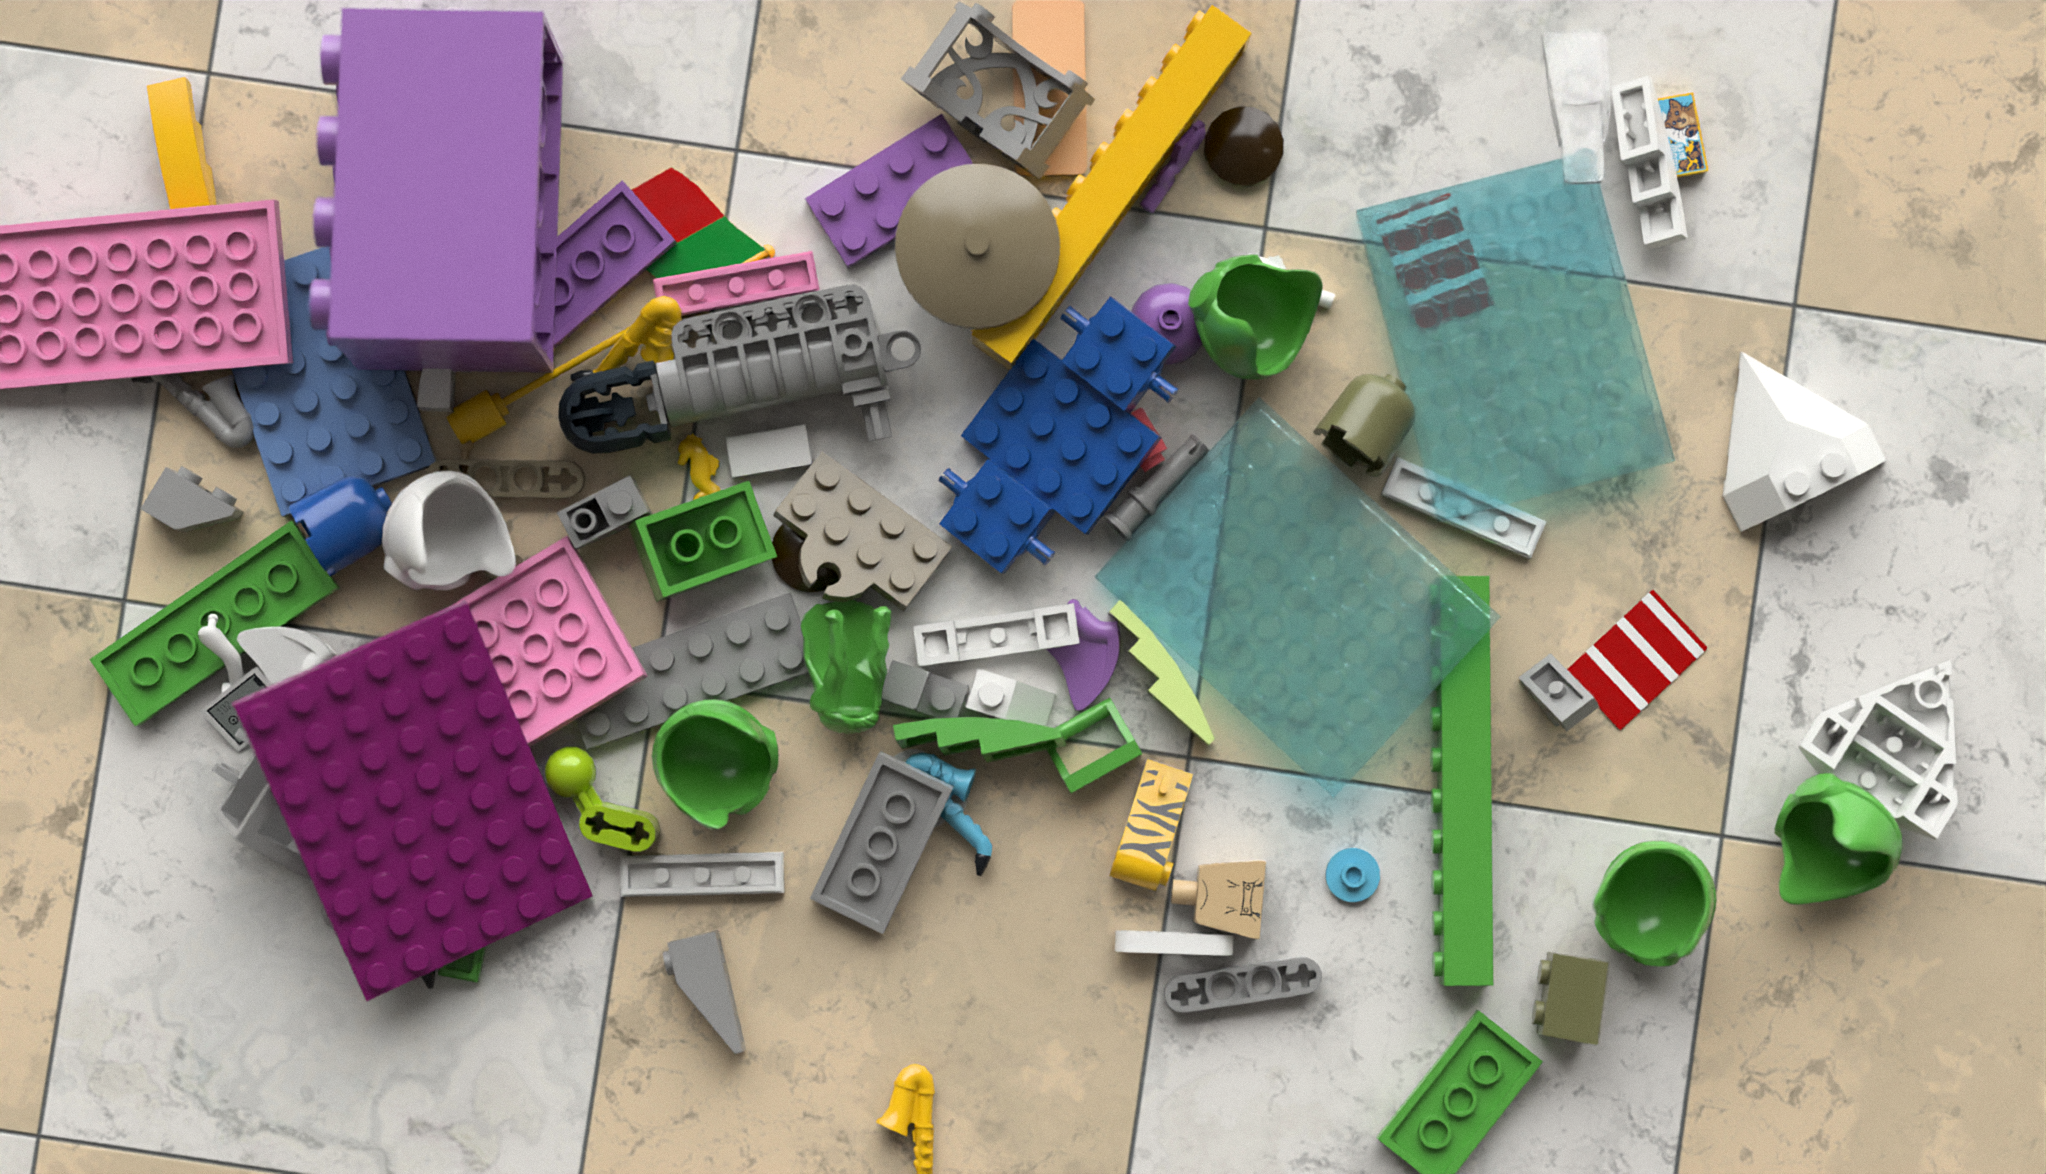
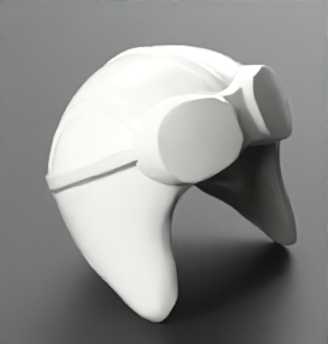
M446 470L430 473L415 480L401 490L386 516L382 536L385 553L383 568L398 581L414 590L422 588L441 591L451 590L465 584L469 580L470 574L479 570H486L497 576H507L515 569L516 558L507 525L500 510L479 483L466 474Z

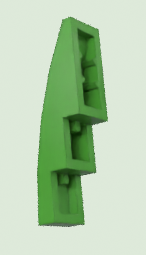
M984 717L934 718L893 725L896 742L902 749L936 741L944 756L980 748L981 754L987 763L1066 746L1065 737L1060 729L1019 720Z

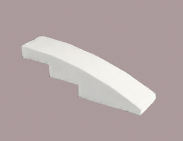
M1646 76L1611 87L1621 161L1628 166L1632 202L1639 208L1644 245L1651 250L1686 240L1688 236L1677 175L1652 78Z

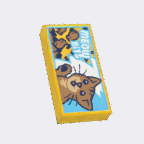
M1693 92L1658 98L1677 178L1708 172Z

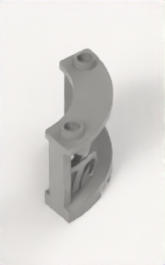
M958 1L954 7L956 9L955 13L915 68L910 66L901 80L935 107L942 109L958 120L957 123L981 141L984 143L987 141L999 150L1004 157L1036 178L1041 179L1049 168L1045 161L1086 104L1091 106L1095 101L1084 90L1088 83L1070 70L1065 75L1021 46L992 23L995 16L981 5L975 3L971 8ZM970 24L981 33L983 40L980 45L973 46L966 37L965 49L970 57L962 59L952 46L967 25ZM993 39L1011 53H991ZM948 53L954 64L930 78ZM1031 67L1048 80L1036 86ZM990 68L1016 69L1023 87L1025 109L1016 106H1006L994 110L985 119L979 116L978 112L981 108L983 95L981 84L973 72ZM963 76L968 78L974 89L973 96L966 100L959 98L957 95L959 87H966V84L959 79ZM1051 90H1061L1068 95L1052 119L1039 115V107L1050 109L1058 104L1047 99V95ZM1007 115H1014L1024 118V124L1014 120L1015 128L1012 131H1005L1001 126V120ZM1037 124L1045 125L1046 128L1032 146Z

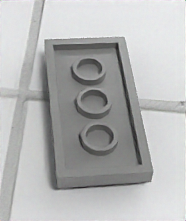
M880 751L810 899L884 934L954 786Z

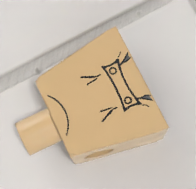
M1248 860L1198 865L1196 881L1173 879L1171 904L1194 906V923L1253 939H1260L1266 861Z

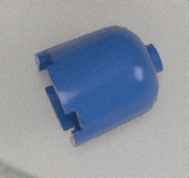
M348 476L289 506V510L296 524L301 523L309 536V538L305 539L324 571L327 570L331 577L383 545V527L388 511L393 503L383 487L375 490L367 480L359 476Z

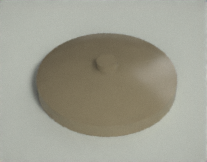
M961 165L933 176L909 199L903 209L896 230V262L902 281L909 294L931 316L941 322L963 329H992L1007 325L1023 317L1045 296L1056 275L1059 263V230L1055 216L1046 199L1022 176L995 165Z

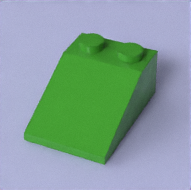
M749 481L640 518L628 526L656 602L696 589L777 557Z

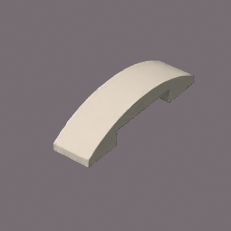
M1074 603L913 626L919 667L1080 644Z

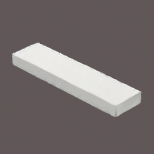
M1399 457L1396 458L1381 493L1386 498L1527 559H1531L1547 522Z
M784 852L620 856L621 897L785 893Z

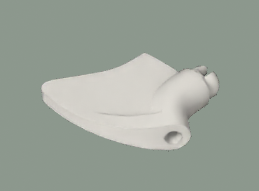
M261 627L242 631L237 636L240 646L255 661L272 684L330 660L336 655V652L320 638L294 628Z

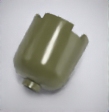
M1362 374L1355 377L1348 384L1313 433L1325 436L1321 443L1322 446L1350 467L1357 461L1369 467L1366 471L1367 475L1379 477L1411 429L1416 418L1415 407L1411 398L1404 392L1407 389L1406 385L1395 376L1387 374L1384 378L1374 374Z

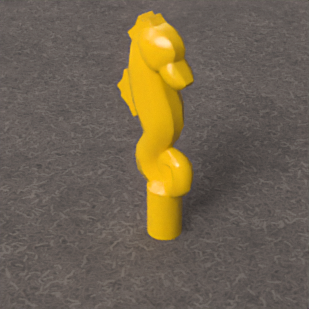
M692 433L691 436L687 435L686 439L678 447L680 453L678 464L684 466L690 458L691 481L700 490L695 494L693 498L695 500L721 490L710 478L711 475L715 476L720 460L714 458L712 454L709 455L705 446L701 443L702 438L696 437Z

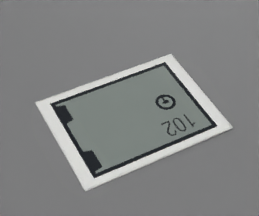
M255 667L199 712L239 752L248 744L234 736L239 728L243 730V727L232 702L273 684Z

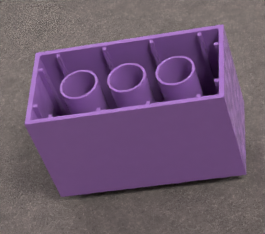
M342 8L341 35H323L320 49L321 76L324 85H336L338 114L337 116H320L317 126V154L321 166H332L335 186L334 197H317L314 205L313 230L316 246L318 248H329L331 279L313 280L310 291V318L313 329L326 330L329 346H337L358 370L422 371L423 369H451L452 371L553 373L557 271L556 242L558 236L564 57L543 11Z

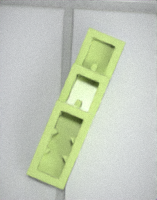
M1119 600L1108 614L1138 640L1128 653L1157 678V681L1147 692L1206 745H1210L1215 738L1195 694L1179 667L1151 630Z

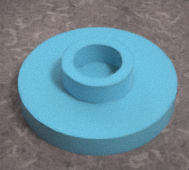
M1346 848L1334 854L1329 860L1325 878L1328 888L1336 897L1347 902H1359L1370 897L1377 889L1380 881V869L1374 857L1368 852L1358 848Z

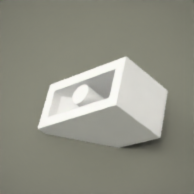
M978 669L966 709L998 719L1019 720L1046 726L1055 694Z

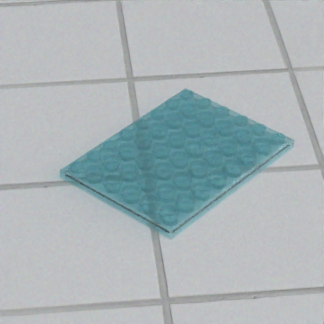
M1591 151L1356 210L1355 214L1399 379L1406 385L1407 389L1404 392L1411 398L1415 407L1416 418L1412 427L1438 522L1670 464L1675 461Z
M1260 397L1159 505L1154 515L1148 517L1132 535L1133 537L1129 541L1127 540L1094 576L1333 798L1501 618L1498 613Z

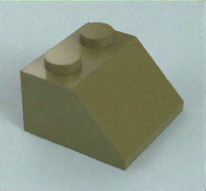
M1547 952L1546 960H1540L1537 974V983L1543 984L1541 1001L1535 1000L1532 1010V1024L1537 1025V1033L1544 1036L1598 1045L1609 963L1596 958Z

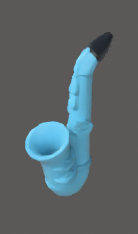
M924 752L912 754L905 763L954 786L940 816L976 849L977 853L974 860L976 875L982 876L991 859L992 844L988 837L983 835L980 825L974 824L972 818L963 813L964 809L951 799L953 795H956L963 802L967 800L976 775V769L965 770L955 768L934 754Z

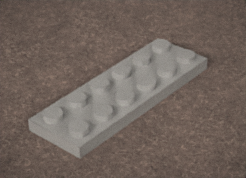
M791 593L632 647L647 677L576 719L586 750L663 724L676 711L693 702L713 699L729 701L809 673L803 657L801 621Z

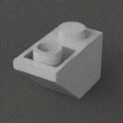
M183 466L180 467L178 472L166 467L140 508L174 530L181 532L237 520L244 513V511L234 506L237 498L218 487H215L214 491L210 492L199 485L203 479L202 477Z
M629 475L557 512L575 549H579L629 528L628 526L635 520L652 515V512L636 480Z

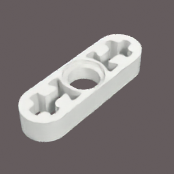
M1116 930L1115 951L1233 955L1234 934Z

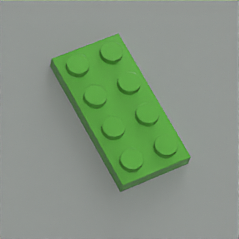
M1476 1010L1376 1138L1421 1174H1455L1543 1061L1482 1012Z

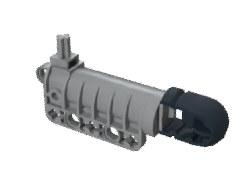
M857 285L838 286L681 320L674 326L672 331L674 360L656 364L654 361L638 363L633 371L624 366L591 373L575 380L565 389L559 402L558 419L566 439L576 448L592 454L611 453L643 446L647 439L653 443L668 441L671 439V427L843 391L844 396L852 395L855 408L861 407L868 442L892 437L885 402L891 401L885 372L904 369L914 365L921 355V344L919 339L908 331H895L877 335L872 308L866 291ZM850 297H855L857 303H863V305L857 307V314L850 315L848 309L835 310L838 318L832 320V314L827 304L828 301L833 300L835 309L845 307L848 303L847 299ZM811 305H817L823 309L822 318L814 324H808L802 320L803 311ZM793 309V317L798 325L797 328H792V325H789V320L777 323V330L774 332H770L768 327L764 325L754 327L758 335L753 337V330L747 320L748 318L752 317L753 321L756 320V325H761L769 321L768 315L775 314L778 320L789 319L790 316L787 310ZM731 322L741 323L743 331L738 339L728 341L723 338V330L727 324ZM709 326H712V333L717 341V344L713 345V342H709L708 337L696 340V347L693 349L687 343H684L685 340L690 338L689 332L691 331L697 332L700 337L712 335L708 329ZM907 338L913 342L915 352L909 360L900 361L892 355L891 346L895 340ZM652 379L653 392L646 395L649 411L656 410L659 413L661 424L653 426L647 423L639 424L636 429L624 432L608 427L605 429L604 436H593L592 433L603 431L604 423L616 421L619 427L624 426L628 418L635 416L636 412L632 397L623 398L617 392H613L610 401L599 402L597 396L585 398V395L597 392L602 396H608L611 394V388L626 384H630L633 387L640 386L643 381Z

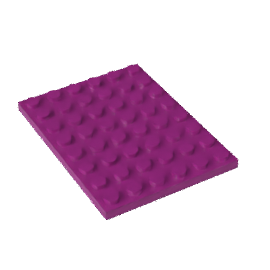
M465 600L232 702L366 1001L374 999L593 897L469 605Z

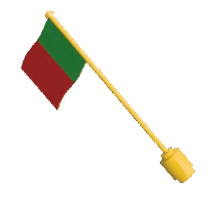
M673 168L663 171L632 189V192L677 242L646 269L656 279L758 261L767 257L774 258L775 256L773 246L764 245L763 248L738 229L698 185ZM631 326L555 368L553 373L541 376L503 399L498 392L490 395L486 389L454 407V412L446 416L461 444L463 445L470 440L475 443L505 426L507 423L504 416L510 413L506 407L507 405L616 344L623 333L628 331Z

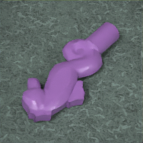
M1198 120L1192 124L1191 128L1175 143L1170 161L1162 168L1156 178V183L1153 184L1140 203V206L1146 211L1153 213L1173 186L1175 175L1186 166L1193 151L1198 150L1206 134V124Z

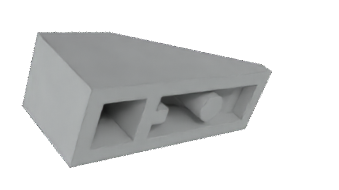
M719 930L668 942L669 951L663 952L668 976L675 975L678 986L735 1054L744 1052L746 1046Z

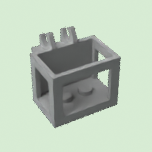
M239 728L234 736L250 745L244 729ZM252 754L241 772L223 762L221 765L216 763L212 771L233 785L215 811L214 816L235 840L311 880L255 754Z

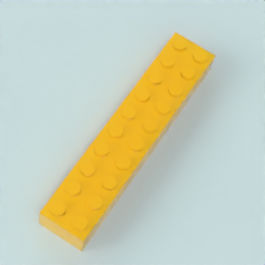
M1211 5L1205 14L1200 10L1196 13L1185 29L1187 33L1183 38L1186 40L1184 44L1180 47L1175 43L1161 62L1163 64L1160 69L1162 74L1158 79L1151 76L1138 93L1139 99L1136 102L1138 107L1134 112L1127 109L1114 126L1115 132L1112 136L1115 138L1111 144L1102 142L1090 159L1091 165L1089 169L1091 171L1086 178L1079 174L1067 190L1066 195L1068 196L1065 199L1067 204L1062 211L1057 207L1053 209L1052 212L1059 230L1060 255L1056 275L1045 296L1031 311L1014 322L992 329L970 330L973 332L971 334L972 344L1007 370L1012 369L1030 342L1037 338L1172 153L1175 143L1191 127L1247 50L1252 33L1215 6Z

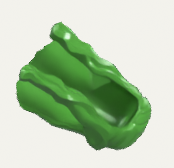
M855 600L847 602L835 601L822 605L816 604L802 618L800 627L803 635V657L814 688V693L810 698V708L818 713L821 723L829 730L838 733L854 734L867 731L878 722V713L882 705V691L887 676L885 659L889 648L888 632L891 623V611L886 606H881L874 610L871 605Z

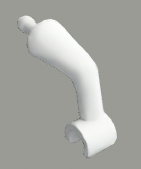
M210 614L207 620L208 626L201 628L198 631L200 642L222 659L228 670L230 682L223 683V693L243 677L242 661L235 647L227 640L222 631L216 628V623L218 622L217 615Z

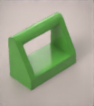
M1110 697L1055 727L1061 730L1065 740L1111 715L1126 742L1125 745L1072 774H1069L1055 748L1047 750L1070 793L1142 754Z

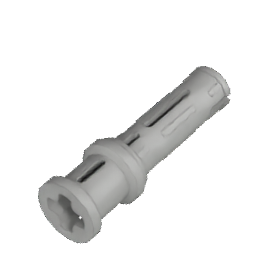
M1191 434L1189 439L1140 488L1137 486L1131 487L1127 491L1128 497L1112 513L1106 512L1103 515L1105 521L1123 539L1129 542L1133 538V530L1148 516L1154 517L1157 514L1158 506L1156 504L1210 453L1203 443L1192 455L1189 454L1200 442V439L1195 435Z

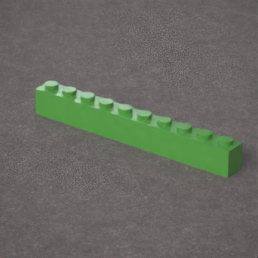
M1439 576L1436 578V585L1429 586L1430 610H1436V626H1430L1429 646L1430 650H1436V666L1430 667L1429 682L1430 690L1437 691V707L1430 708L1431 731H1437V748H1431L1430 767L1431 772H1437L1438 788L1431 789V812L1438 813V829H1432L1431 851L1432 854H1438V870H1432L1431 888L1433 895H1439V911H1432L1433 936H1439V952H1433L1432 973L1434 977H1439V984L1443 986H1493L1489 576Z

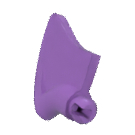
M1071 599L1067 604L1074 603L1080 644L1047 650L1061 666L1072 704L1076 710L1080 711L1088 707L1110 681L1120 655L1121 635L1118 621H1100L1086 606L1082 608L1078 600Z

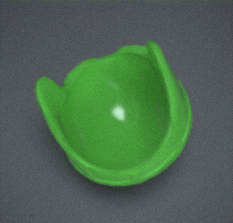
M1255 254L1239 255L1216 263L1212 271L1203 274L1190 292L1188 305L1194 315L1195 326L1203 346L1218 367L1240 379H1265L1286 370L1302 348L1317 312L1323 283L1320 276L1313 271L1282 269L1263 263L1260 257Z
M701 700L682 707L662 725L656 735L652 748L653 770L663 791L684 814L712 830L725 826L729 818L728 815L732 813L744 815L753 810L767 794L770 788L769 783L778 768L779 753L775 732L763 726L744 708L724 700Z
M1831 773L1812 776L1801 783L1794 794H1789L1778 814L1774 828V834L1782 841L1784 866L1779 880V894L1785 902L1800 905L1825 902L1864 893L1887 882L1900 862L1903 841L1901 831L1893 815L1872 794L1856 784L1842 781Z
M1646 841L1635 844L1622 851L1611 862L1603 876L1593 901V909L1596 913L1594 919L1596 929L1612 949L1620 954L1624 953L1632 957L1635 962L1655 967L1674 965L1680 958L1689 956L1695 950L1713 920L1717 899L1713 878L1704 863L1694 853L1681 845L1666 841Z

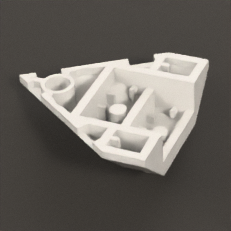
M1740 352L1738 384L1734 396L1727 456H1729L1727 473L1722 497L1740 532L1800 505L1886 461L1868 424L1747 354Z
M1952 659L1819 713L1798 746L1817 774L1831 773L1842 781L1858 785L1877 798L1889 810L1899 827L1934 840L1939 837L1958 806L1957 790H1954L1953 765L1956 764L1953 699H1950L1949 676L1952 675Z

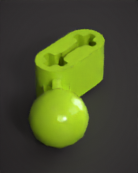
M566 746L556 750L549 756L545 765L547 784L554 793L573 799L582 814L579 820L581 833L587 839L633 852L647 850L658 839L660 825L653 814L610 802H602L593 787L596 779V767L593 759L586 751L578 747ZM600 812L604 813V821L611 824L605 826L601 831L596 829L597 823L591 821V818H594ZM639 822L644 823L643 830L649 832V835H646L641 841L636 840V833L629 829L635 827Z

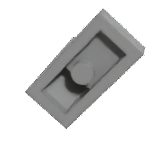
M1551 653L1519 677L1521 683L1552 724L1556 727L1561 725L1566 731L1599 708L1595 698Z
M892 660L884 682L882 699L935 718H958L969 686Z

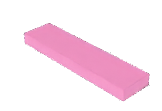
M813 251L653 279L656 298L667 296L675 299L682 310V315L819 291Z

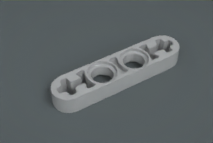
M1295 957L1175 976L1167 982L1164 988V997L1171 1009L1187 1013L1306 995L1314 992L1320 986L1322 972L1320 966L1314 960L1307 957ZM1305 964L1307 970L1314 971V977L1308 979V986L1301 987V983L1297 980L1286 981L1289 990L1281 991L1282 979L1277 967L1286 966V975L1297 973L1299 970L1298 965ZM1267 970L1273 974L1275 982L1269 992L1258 993L1253 989L1251 979L1257 971ZM1227 976L1233 981L1234 992L1229 998L1218 999L1212 994L1211 984L1217 977ZM1205 978L1204 991L1209 1002L1200 1003L1201 995L1188 997V1004L1180 1005L1178 999L1171 998V992L1177 990L1178 983L1184 982L1187 989L1200 988L1196 980Z

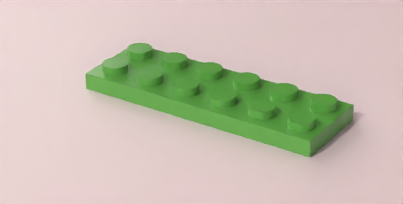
M291 520L89 659L134 726L139 727L226 667L222 659L199 640L198 631L208 626L207 620L210 614L217 615L218 622L216 623V628L222 631L227 640L235 647L239 655L242 656L246 652L237 641V636L240 632L261 627H284L340 588L333 576L330 577L327 570L324 571L295 521Z

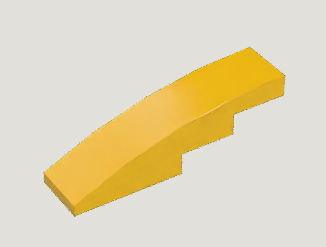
M186 77L147 85L153 131L170 209L217 205L212 168L206 162L202 127L195 118L190 81Z

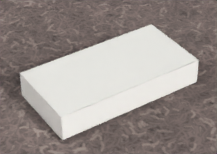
M806 424L726 437L733 479L811 466L812 464Z

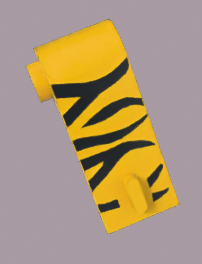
M1149 759L1146 760L1129 817L1109 873L1110 877L1152 891H1156L1159 884L1167 885L1173 863L1166 860L1193 774Z

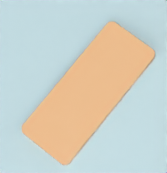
M1081 0L1015 1L1012 5L1013 40L1065 75L1070 70L1086 81L1083 2ZM1031 67L1036 86L1048 80ZM1013 68L1014 106L1025 109L1022 83L1017 70ZM1051 90L1047 95V99L1058 104L1050 109L1039 107V115L1052 119L1068 95L1061 90ZM1086 106L1045 161L1049 168L1043 176H1078L1086 172ZM1014 116V120L1024 124V118ZM1037 124L1032 146L1046 128L1045 125ZM1015 164L1016 174L1020 176H1033Z

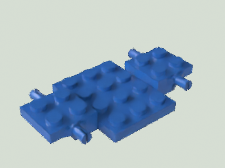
M1111 296L1098 313L1089 318V320L1073 309L1072 306H1069L1065 312L1076 319V322L1064 313L1061 315L1060 320L1078 332L1074 345L1063 359L1055 355L1038 340L1033 339L1015 365L1009 370L961 434V437L989 459L986 460L977 474L967 482L951 471L950 468L946 469L943 472L945 476H940L938 480L956 494L953 506L939 524L1001 574H1005L1013 562L1026 552H1029L1043 563L1044 566L1051 561L1049 558L1054 557L1055 551L1048 548L1037 537L1055 512H1058L1084 534L1089 535L1162 439L1161 436L1132 415L1131 412L1149 389L1167 403L1171 402L1173 397L1164 391L1162 387L1176 396L1179 389L1175 388L1160 375L1165 361L1177 346Z

